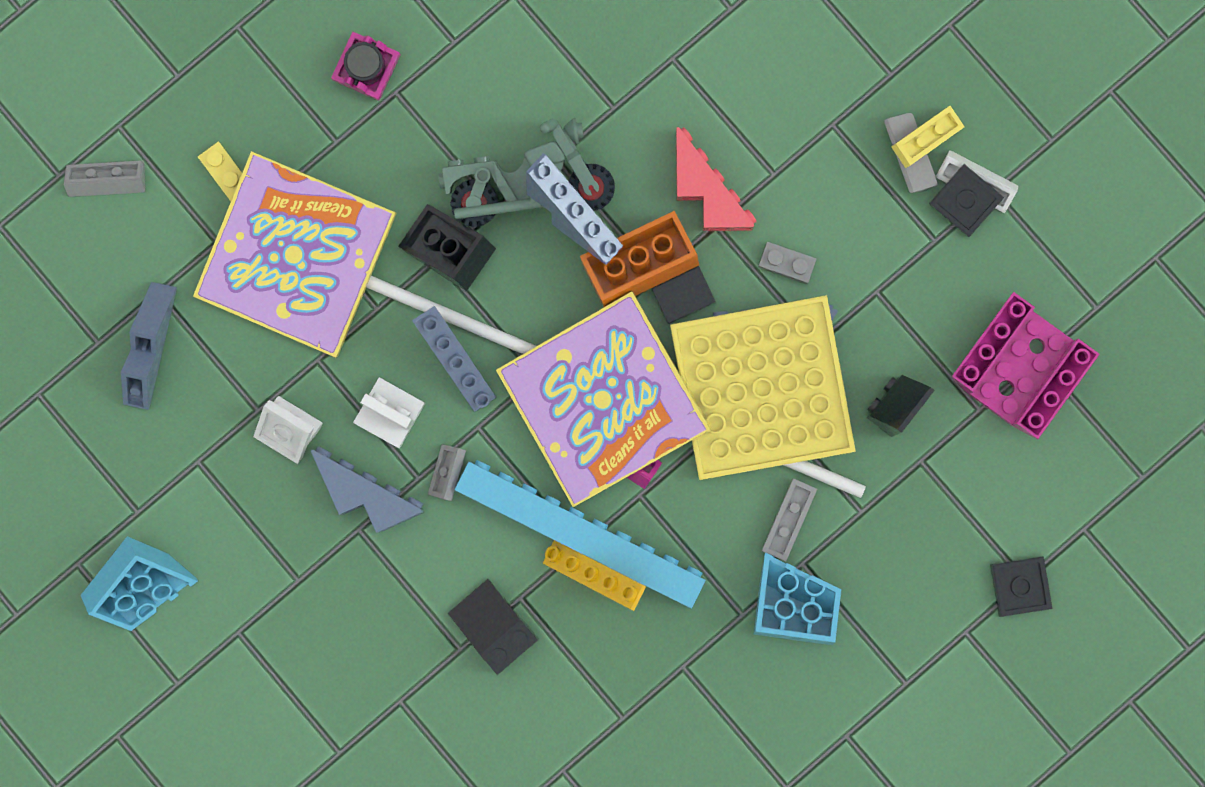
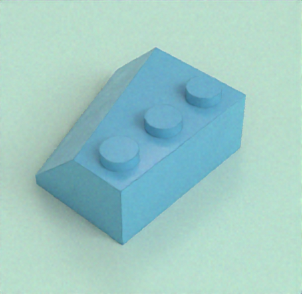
M127 536L81 594V598L88 615L132 631L155 614L158 606L168 599L170 601L174 600L179 596L178 592L187 585L191 587L198 580L169 554Z
M765 553L753 634L833 645L836 640L841 589Z

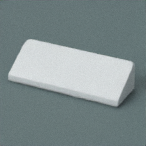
M949 150L936 174V178L947 183L965 163L1004 196L995 209L1005 213L1018 191V185Z

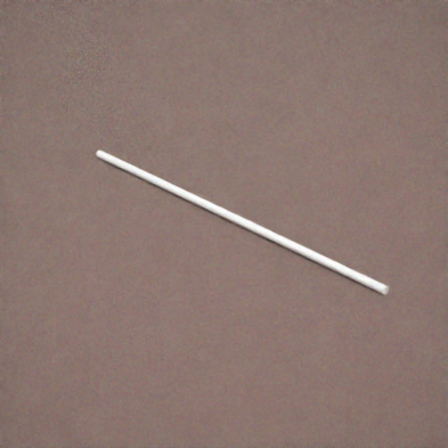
M374 276L370 277L366 288L423 312L435 306L446 322L521 354L536 347V345ZM808 461L784 465L859 498L862 497L866 487Z

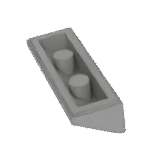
M912 113L884 120L892 145L918 128ZM927 154L907 168L904 167L897 156L910 193L923 192L938 185Z
M144 160L66 165L64 187L67 195L75 197L145 192Z

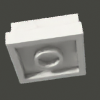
M379 377L370 394H365L360 402L364 405L353 423L400 449L425 403Z
M278 396L274 402L269 400L264 405L253 437L298 464L304 456L307 445L321 429L323 423Z

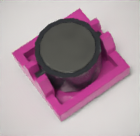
M352 32L331 79L380 101L401 54L387 47L379 40L375 41L370 36L364 37Z

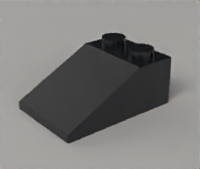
M428 204L398 246L465 291L469 289L496 250L483 235Z
M904 375L899 376L897 379L892 377L883 388L886 391L885 395L881 400L876 397L867 410L871 413L867 418L889 436L898 435L904 431L935 390Z
M489 579L448 613L497 675L539 640Z

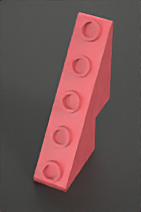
M677 127V201L703 200V231H752L754 223L757 222L753 214L748 209L744 211L738 204L741 201L733 189L728 191L722 183L725 179L716 168L714 170L710 168L707 164L709 159L701 148L696 150L691 143L693 138L684 127L682 129Z

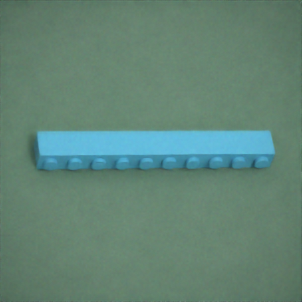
M476 460L475 464L468 462L455 488L456 491L692 609L706 581L701 578L703 573L690 566L685 570L677 566L679 561L665 554L661 558L653 554L654 548L642 542L640 546H637L630 542L632 537L620 531H617L615 535L606 530L608 525L596 519L591 523L583 519L584 513L572 507L567 511L559 507L560 501L548 495L543 499L536 495L538 490L524 483L522 487H519L512 483L514 478L502 472L497 476L489 472L490 466Z

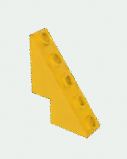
M555 540L545 552L543 564L633 611L646 588L645 585Z

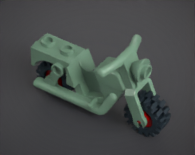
M576 118L569 121L564 126V129H562L556 119H550L542 123L540 131L543 133L553 131L557 142L550 141L527 150L524 154L525 157L522 165L515 172L507 173L503 171L496 160L490 161L489 156L474 158V163L464 164L463 159L448 161V167H442L443 173L438 174L440 188H445L446 194L452 193L453 186L457 180L464 176L475 174V179L462 182L455 188L450 202L455 219L466 226L473 227L485 225L499 213L543 207L527 195L526 171L543 153L560 172L567 158L574 171L569 178V183L593 211L600 210L610 203L615 191V182L611 173L605 167L584 162L574 143L579 144V139L584 138L582 122L576 123ZM492 178L506 201L498 202L499 199L495 189L488 183Z

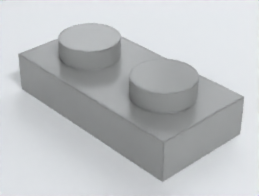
M767 242L758 267L808 284L816 258Z
M441 445L428 495L452 501L466 450Z

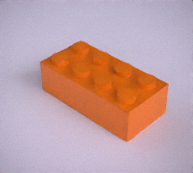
M675 211L618 237L617 239L623 247L607 265L589 252L580 256L582 265L603 307L630 292H633L635 296L699 266L698 255Z

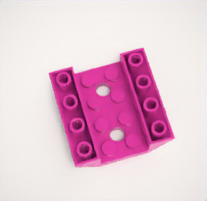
M1013 292L951 377L968 395L1005 422L1035 439H1039L1100 354L1080 339L1072 340L1033 311L1035 308L1033 305ZM1033 339L1039 340L1043 345V350L1040 354L1033 353L1029 348V344ZM1003 381H1007L1012 385V393L1009 396H1004L999 391V385Z

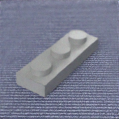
M794 478L792 479L763 545L762 552L786 562L816 494V488Z

